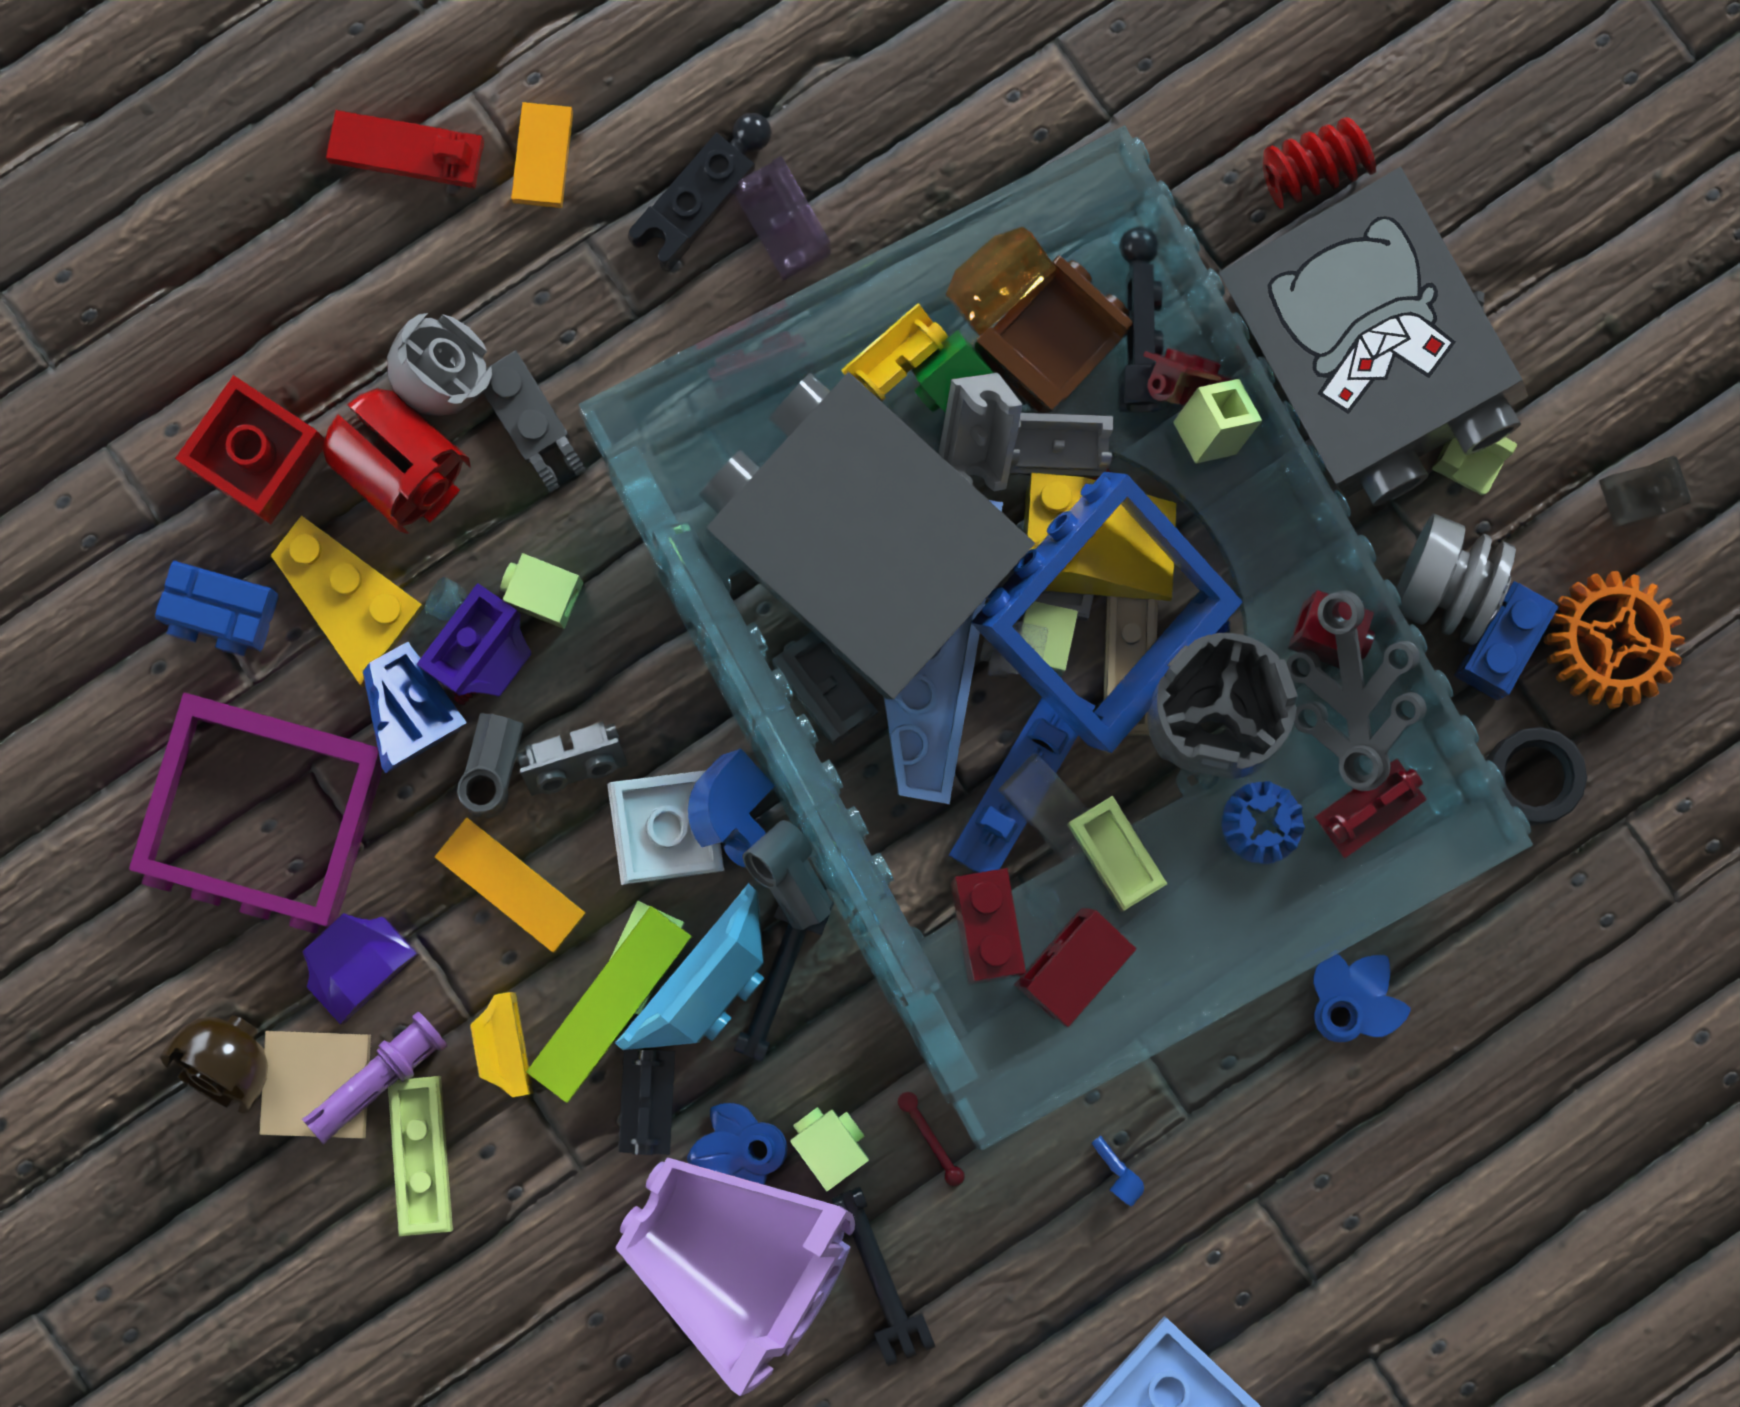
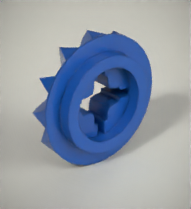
M1271 781L1249 783L1241 787L1228 799L1222 813V831L1227 844L1238 856L1256 864L1275 863L1287 857L1298 847V843L1305 830L1302 806L1297 803L1289 789L1275 785ZM1274 806L1277 807L1272 824L1277 828L1276 831L1281 836L1266 830L1260 835L1255 836L1252 840L1250 836L1254 832L1253 828L1256 825V820L1246 808L1262 814Z

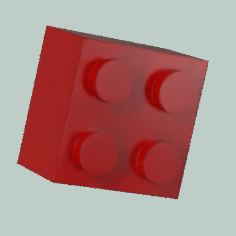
M233 375L175 459L189 471L271 525L323 451L322 445L325 438L316 429Z

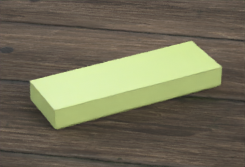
M441 1076L405 1079L403 1082L397 1080L388 1087L399 1236L453 1231Z

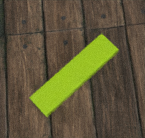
M650 906L526 1073L563 1101L569 1103L693 937L654 907Z

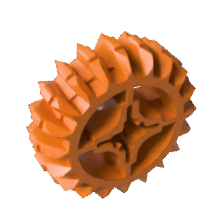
M1618 571L1609 573L1605 582L1599 574H1593L1587 578V587L1580 582H1576L1569 587L1572 598L1561 596L1555 602L1563 614H1554L1549 623L1551 627L1558 629L1559 632L1549 633L1544 636L1545 644L1558 646V651L1547 656V662L1555 664L1562 661L1565 669L1558 672L1556 680L1562 682L1572 677L1575 683L1570 689V694L1574 697L1580 695L1588 688L1589 705H1598L1604 695L1609 709L1620 707L1623 698L1630 707L1641 703V693L1648 698L1659 694L1656 682L1667 684L1672 681L1673 676L1665 666L1675 667L1681 664L1682 658L1677 653L1670 651V648L1683 645L1685 638L1681 635H1672L1670 629L1681 624L1682 618L1673 616L1667 619L1664 610L1671 607L1673 604L1672 600L1666 598L1657 603L1653 597L1658 591V585L1653 583L1643 589L1642 592L1639 591V575L1633 574L1628 577L1623 586L1622 577ZM1601 601L1617 602L1615 611L1609 613L1606 622L1593 620L1587 623L1580 620L1585 610L1592 603ZM1636 613L1644 621L1650 639L1642 636L1636 630L1634 624ZM1613 630L1617 632L1616 640L1623 643L1621 647L1615 650L1611 649L1612 640L1605 637L1607 633ZM1577 636L1578 641L1588 645L1593 652L1594 661L1592 668L1585 662L1579 651ZM1640 657L1647 660L1640 673L1632 679L1616 680L1610 678L1612 671L1619 667L1622 658L1634 660Z

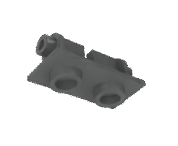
M602 721L598 724L570 732L574 748L567 751L564 749L560 736L526 745V751L518 753L517 756L521 766L520 773L531 796L540 793H556L564 789L568 784L590 777H606L616 769L628 766L627 759L620 745L621 741L615 723L605 726Z

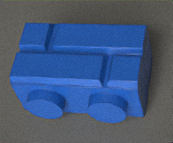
M177 561L171 563L164 584L165 589L161 594L155 613L156 620L169 625L166 634L196 643L199 634L217 639L216 649L239 656H245L247 648L261 652L279 599L277 592L265 586Z
M1513 581L1509 585L1505 599L1496 617L1488 624L1477 643L1469 647L1468 651L1470 654L1463 658L1454 676L1496 700L1509 695L1559 606L1524 585Z

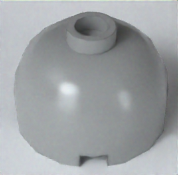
M428 313L418 314L409 320L399 331L387 355L388 379L399 398L417 412L433 417L457 414L478 399L489 384L492 368L490 367L486 371V363L483 359L487 350L477 335L468 326L455 318L442 315L436 320L425 318Z

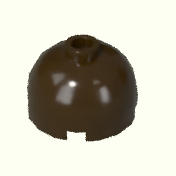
M234 1015L230 1017L228 1022L215 1017L199 1018L183 1027L171 1039L160 1055L162 1063L167 1068L173 1060L183 1069L178 1078L203 1096L226 1108L232 1100L240 1102L238 1110L240 1113L249 1112L267 1080L268 1062L262 1046L254 1039L258 1031L251 1024Z

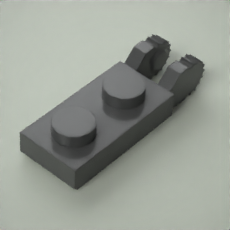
M515 350L487 367L486 371L490 367L492 368V376L483 393L527 464L532 463L549 492L559 488L558 479L551 467L545 464L541 455L554 447H559L564 455L563 460L571 472H574L576 476L585 472L584 465L567 440L570 438L569 434L517 351Z

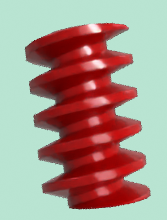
M1348 117L1339 120L1336 129L1334 126L1327 124L1319 129L1318 136L1308 131L1301 135L1299 143L1290 138L1282 143L1281 151L1272 145L1264 149L1263 172L1267 188L1272 199L1281 210L1284 208L1283 194L1286 192L1289 193L1297 204L1302 202V186L1306 185L1316 197L1321 194L1320 179L1325 178L1334 190L1340 187L1339 172L1341 171L1346 174L1351 182L1358 180L1357 165L1359 164L1363 165L1369 175L1376 173V162L1371 145L1362 129Z

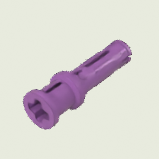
M415 1013L412 1016L413 1023L391 1042L384 1040L378 1045L379 1048L376 1050L378 1055L367 1066L356 1073L319 1107L302 1119L323 1145L347 1122H350L398 1079L402 1082L405 1079L409 1080L414 1076L413 1069L436 1049L443 1051L448 1046L421 1013Z

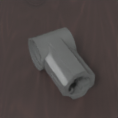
M480 713L465 773L458 783L457 791L460 802L472 815L478 818L489 819L497 816L504 810L508 802L507 789L524 727L523 723L503 716ZM480 781H490L496 786L494 799L485 805H476L470 799L472 787Z
M783 820L779 821L745 851L742 857L745 867L751 876L761 885L771 890L792 928L804 930L811 925L819 924L831 913L830 906L832 901L808 861L812 854L809 841L796 826Z

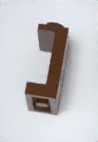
M1060 255L1051 262L1048 270L993 328L989 327L978 338L974 346L975 350L987 362L993 372L998 373L1009 388L1037 414H1053L1127 336L1133 325L1132 320L1128 317L1130 315L1129 310L1118 298L1111 294L1104 296L1091 284L1092 277L1083 266L1074 260L1067 262Z

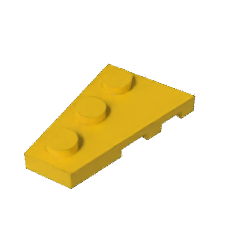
M302 515L271 554L273 560L362 687L365 686L363 670L371 661L392 651L424 609L421 603Z

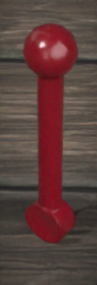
M912 1092L902 1093L898 1098V1106L901 1110L910 1114L944 1168L946 1183L952 1187L961 1185L965 1179V1174L960 1167L953 1165L917 1108V1096Z

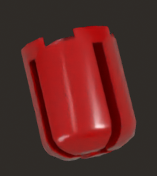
M376 388L357 396L347 406L365 426L403 459L410 468L404 474L339 414L336 415L328 427L322 445L325 460L340 477L376 508L399 532L408 534L409 532L403 526L412 524L421 517L430 523L449 506L460 492V489L454 485V482L461 471L462 464L464 462L470 468V459L417 411L403 402L395 392Z

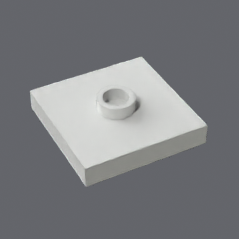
M705 771L615 781L607 784L621 885L724 871L721 844L717 843L702 848L692 833L688 819V802L691 791Z

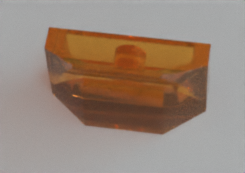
M1020 227L994 236L954 272L946 296L970 328L977 335L981 336L1056 270V267L1034 235L1026 228Z

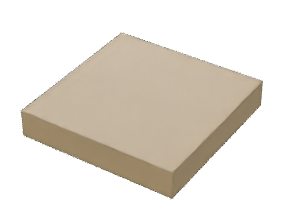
M266 1031L264 1052L268 1062L267 1080L262 1089L260 1135L316 1137L302 1119L319 1107L329 1096L369 1064L371 1035ZM367 1107L350 1122H347L332 1137L366 1138Z

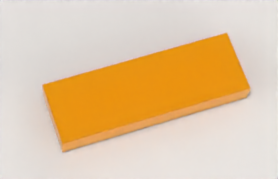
M467 817L435 855L437 860L553 953L559 949L587 914Z

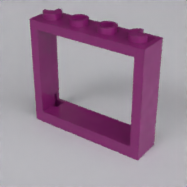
M183 692L129 870L144 874L141 883L143 885L171 892L174 883L193 888L190 896L192 899L220 906L223 897L242 902L239 910L241 913L269 920L272 911L291 916L290 927L318 934L320 926L329 927L338 919L383 771L378 747ZM198 720L359 765L316 907L155 861Z

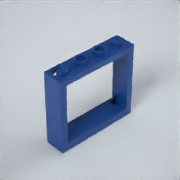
M1103 472L1093 484L1084 485L1081 490L1082 497L1070 511L1061 513L1050 523L1047 528V537L1036 549L1029 550L1014 566L1013 571L1015 573L1002 587L994 589L986 597L989 602L971 623L1088 746L1112 753L1148 712L1153 703V692L1160 679L1169 669L1167 664L1184 646H1189L1195 639L1216 634L1243 601L1128 474ZM1121 504L1197 587L1199 592L1093 712L1012 626Z

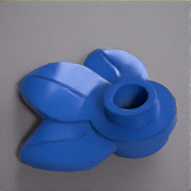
M1334 951L1328 952L1315 968L1313 985L1319 998L1314 1011V1022L1317 1030L1323 1037L1333 1042H1348L1355 1039L1360 1033L1371 1037H1383L1391 1034L1404 1023L1410 1014L1411 1008L1396 998L1386 996L1390 980L1388 956L1372 955L1363 957L1353 962L1350 966ZM1336 1007H1342L1348 1014L1346 1024L1341 1027L1334 1025L1330 1018L1332 1010Z
M723 1103L710 1108V1119L715 1132L707 1134L696 1141L687 1156L689 1164L765 1185L767 1174L776 1171L784 1163L787 1156V1142L783 1133L776 1126L765 1122L758 1123L747 1107L736 1103ZM756 1140L764 1142L767 1146V1155L764 1159L757 1157L753 1151V1145Z

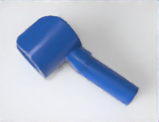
M1099 1136L1091 1144L1111 1171L1119 1176L1109 1190L1128 1206H1133L1144 1192L1143 1182L1118 1159L1104 1138Z

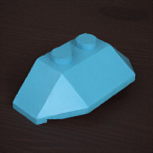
M750 884L746 885L738 897L616 1041V1045L622 1050L699 1043L704 1036L713 1041L732 1018L725 1012L737 996L746 1002L765 979L758 973L764 965L759 898L756 889Z

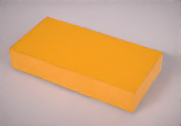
M522 102L511 195L513 203L555 208L563 207L573 120L572 107Z

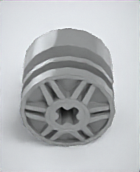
M1433 513L1424 525L1407 560L1393 598L1391 611L1396 615L1423 625L1430 619L1437 607L1443 608L1441 633L1448 636L1452 634L1462 617H1464L1460 631V641L1474 645L1480 639L1488 624L1494 620L1505 599L1511 581L1510 574L1516 549L1515 546L1502 541L1496 547L1490 559L1487 560L1492 539L1491 536L1482 534L1469 552L1462 550L1465 539V526Z

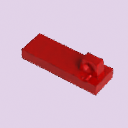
M335 110L326 159L331 164L475 189L484 139L482 135Z

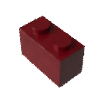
M1008 868L956 876L951 882L968 985L1022 976L1026 973Z

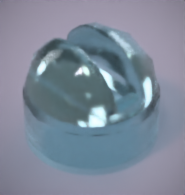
M446 577L440 578L428 595L425 612L439 620L449 621L459 608V604L461 605L466 599V590L458 583Z

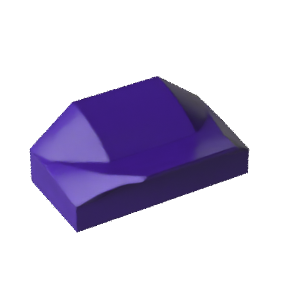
M477 583L416 665L459 696L476 692L499 697L526 663L532 652L525 642L520 629V613Z
M343 913L303 950L310 975L307 988L336 1021L344 1025L419 954L385 917L368 920Z

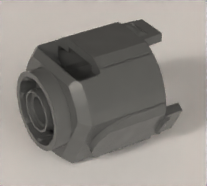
M1216 633L1206 635L1197 640L1195 639L1189 646H1184L1167 664L1169 669L1160 679L1153 692V703L1147 714L1149 734L1156 751L1162 759L1171 761L1178 768L1235 780L1242 777H1250L1258 772L1283 745L1295 721V702L1298 695L1285 659L1279 660L1278 655L1269 647L1251 637L1235 633ZM1212 720L1216 723L1222 722L1227 728L1222 733L1211 734L1202 728L1201 723Z

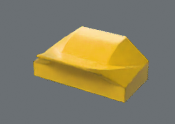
M516 993L496 994L485 1011L470 1025L479 1077L497 1085L512 1098L534 1094L531 1076L526 1073L529 1064Z

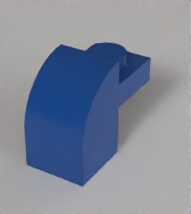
M742 749L721 755L697 780L689 797L688 819L692 833L702 848L723 842L725 844L724 850L728 857L737 865L746 868L742 857L744 852L766 834L749 813L775 785Z

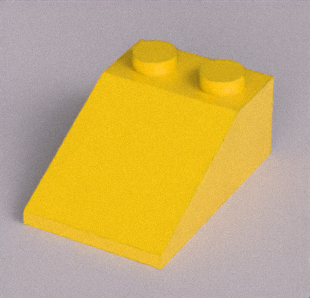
M1031 473L1025 497L1023 530L1035 542L1031 549H1036L1047 537V528L1050 523L1061 513L1070 511L1082 497L1081 490L1084 485L1093 484L1096 480L1079 476ZM1147 495L1169 521L1176 526L1177 503ZM1120 504L1044 591L1171 601L1174 562Z

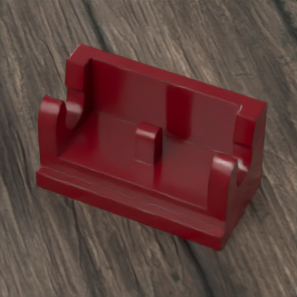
M1081 908L1026 970V973L1017 980L1014 986L1023 992L1051 1019H1057L1062 1025L1069 1027L1137 948L1097 910Z

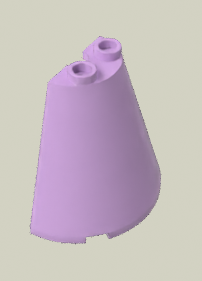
M667 1158L665 1162H660L650 1173L646 1182V1188L651 1191L650 1197L643 1209L636 1206L627 1214L620 1227V1233L623 1235L615 1248L729 1388L739 1396H742L754 1390L772 1374L773 1368L767 1364L773 1357H780L783 1353L788 1356L814 1321L846 1261L850 1246L842 1240L844 1232L851 1235L855 1230V1220L853 1214L841 1206Z

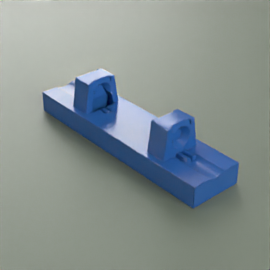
M1043 698L1039 701L949 854V857L976 873L1001 868L1078 737V734ZM1081 698V700L1093 711L1095 705ZM1032 739H1038L1047 743L1054 752L1047 750L1032 741Z

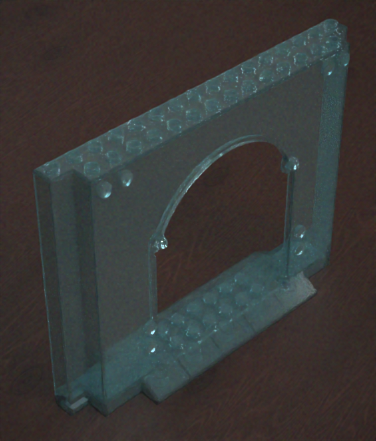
M1125 125L579 403L580 417L605 461L606 474L654 560L656 575L761 769L775 785L773 791L787 817L809 841L812 848L810 859L893 1013H899L947 1104H953L977 1150H984L1533 845L1528 836L1531 833V828L1527 818L1517 806L1512 807L1502 791V788L1505 787V782L1499 769L1492 761H1485L1476 745L1479 742V736L1474 725L1467 716L1459 715L1450 699L1453 697V690L1448 679L1440 670L1434 671L1425 655L1427 644L1423 635L1415 625H1408L1399 609L1402 606V601L1397 589L1388 579L1383 581L1374 565L1376 555L1372 545L1364 535L1358 536L1348 519L1351 516L1347 501L1338 490L1332 491L1323 475L1325 465L1314 446L1306 445L1298 431L1300 421L1294 408L1288 401L1282 402L1272 385L1275 383V378L1269 364L1263 357L1257 358L1247 341L1250 339V335L1244 320L1237 312L1231 313L1222 297L1225 291L1219 276L1212 268L1206 269L1197 253L1200 251V247L1193 230L1187 224L1181 225L1173 211L1175 202L1168 186L1161 180L1156 181L1148 167L1150 158L1143 142L1138 137L1132 138ZM1141 226L1150 229L1156 235L1159 243L1158 255L1149 264H1154V281L1162 282V307L1160 311H1154L1155 330H1162L1163 356H1165L1167 348H1172L1191 356L1196 354L1222 364L1219 373L1234 380L1240 379L1262 422L1236 455L1195 464L1173 423L1184 408V405L1165 401L1164 403H1159V411L1155 413L1119 412L1118 377L1127 365V336L1053 414L1113 416V432L1109 437V452L1112 453V457L1140 469L1163 484L1184 502L1205 526L1227 564L1238 597L1243 601L1240 609L1244 635L1269 647L1278 655L1279 660L1285 659L1287 663L1290 656L1298 653L1288 649V645L1303 602L1317 590L1329 595L1338 591H1350L1361 599L1365 609L1374 612L1369 627L1370 630L1375 631L1374 641L1364 660L1361 659L1365 685L1384 662V652L1390 645L1399 641H1409L1417 647L1420 655L1418 665L1413 670L1400 675L1369 716L1373 737L1392 715L1390 709L1395 698L1407 692H1414L1425 700L1427 710L1424 718L1408 726L1387 754L1390 762L1397 758L1406 771L1412 768L1418 773L1423 781V785L1419 789L1427 800L1344 859L1314 816L1354 788L1350 787L1342 779L1339 772V758L1314 736L1300 732L1294 723L1283 745L1264 767L1250 777L1232 780L1181 769L1176 781L1183 797L1131 825L1161 872L1167 885L1121 912L1083 851L1012 890L1026 970L1081 908L1097 910L1137 948L1069 1027H1065L1057 1019L1053 1020L1046 1015L1023 992L1014 986L1020 977L968 985L957 920L926 937L923 936L919 929L909 926L888 887L894 878L887 863L879 852L871 856L863 841L866 839L865 835L869 834L862 817L855 806L846 810L839 797L843 784L830 760L823 763L820 762L814 751L818 738L805 714L798 717L795 716L789 705L792 703L790 697L793 696V692L780 668L773 671L770 670L765 661L767 658L765 651L768 650V646L755 622L746 626L729 594L731 591V581L729 578L744 571V569L705 534V528L718 514L698 495L739 450L761 468L788 438L768 418L793 389L811 373L831 391L845 376L841 369L917 303L921 305L933 323L937 322L942 327L948 338L959 330L974 347L978 338L989 327L993 328L1048 270L1051 262L1060 255L1067 262L1074 260L1083 266L1092 277L1091 284L1104 296L1111 294L1126 306V277L1130 270L1129 264L1121 256L1119 244L1121 237L1126 231ZM910 370L904 379L884 395L886 399L882 403L939 454L945 412L939 408L936 412L932 413L914 391L920 384L912 370ZM1016 395L1022 403L1021 413H1036ZM1397 649L1395 651V660L1399 665L1407 666L1408 655L1404 650ZM1300 658L1297 662L1298 670L1301 674L1308 676L1310 665L1305 659ZM1321 662V670L1342 686L1340 669ZM1293 681L1298 695L1295 702L1296 708L1309 701L1320 702L1328 711V722L1349 738L1347 719L1304 683ZM1404 700L1402 711L1407 717L1413 718L1415 707L1412 702ZM1306 709L1304 713L1306 722L1311 726H1315L1317 723L1316 714L1314 711ZM1362 755L1359 760L1360 766L1365 772L1371 773L1373 763L1370 758ZM1194 774L1198 783L1191 787L1187 777ZM1271 781L1275 785L1289 789L1297 803L1302 806L1305 830L1298 843V847L1287 857L1275 863L1256 864L1241 858L1229 847L1222 831V813L1228 799L1241 787L1249 783ZM1274 806L1262 814L1246 808L1256 820V825L1253 828L1254 832L1250 836L1252 840L1255 836L1260 835L1266 830L1281 836L1276 831L1277 828L1272 824L1277 807Z

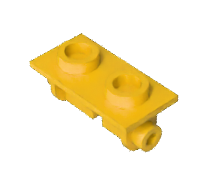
M917 303L842 368L841 371L844 375L849 371L882 402L886 399L884 395L904 379L913 367L919 366L936 350L941 351L944 348L942 342L948 338V335L937 322L933 323L921 305Z

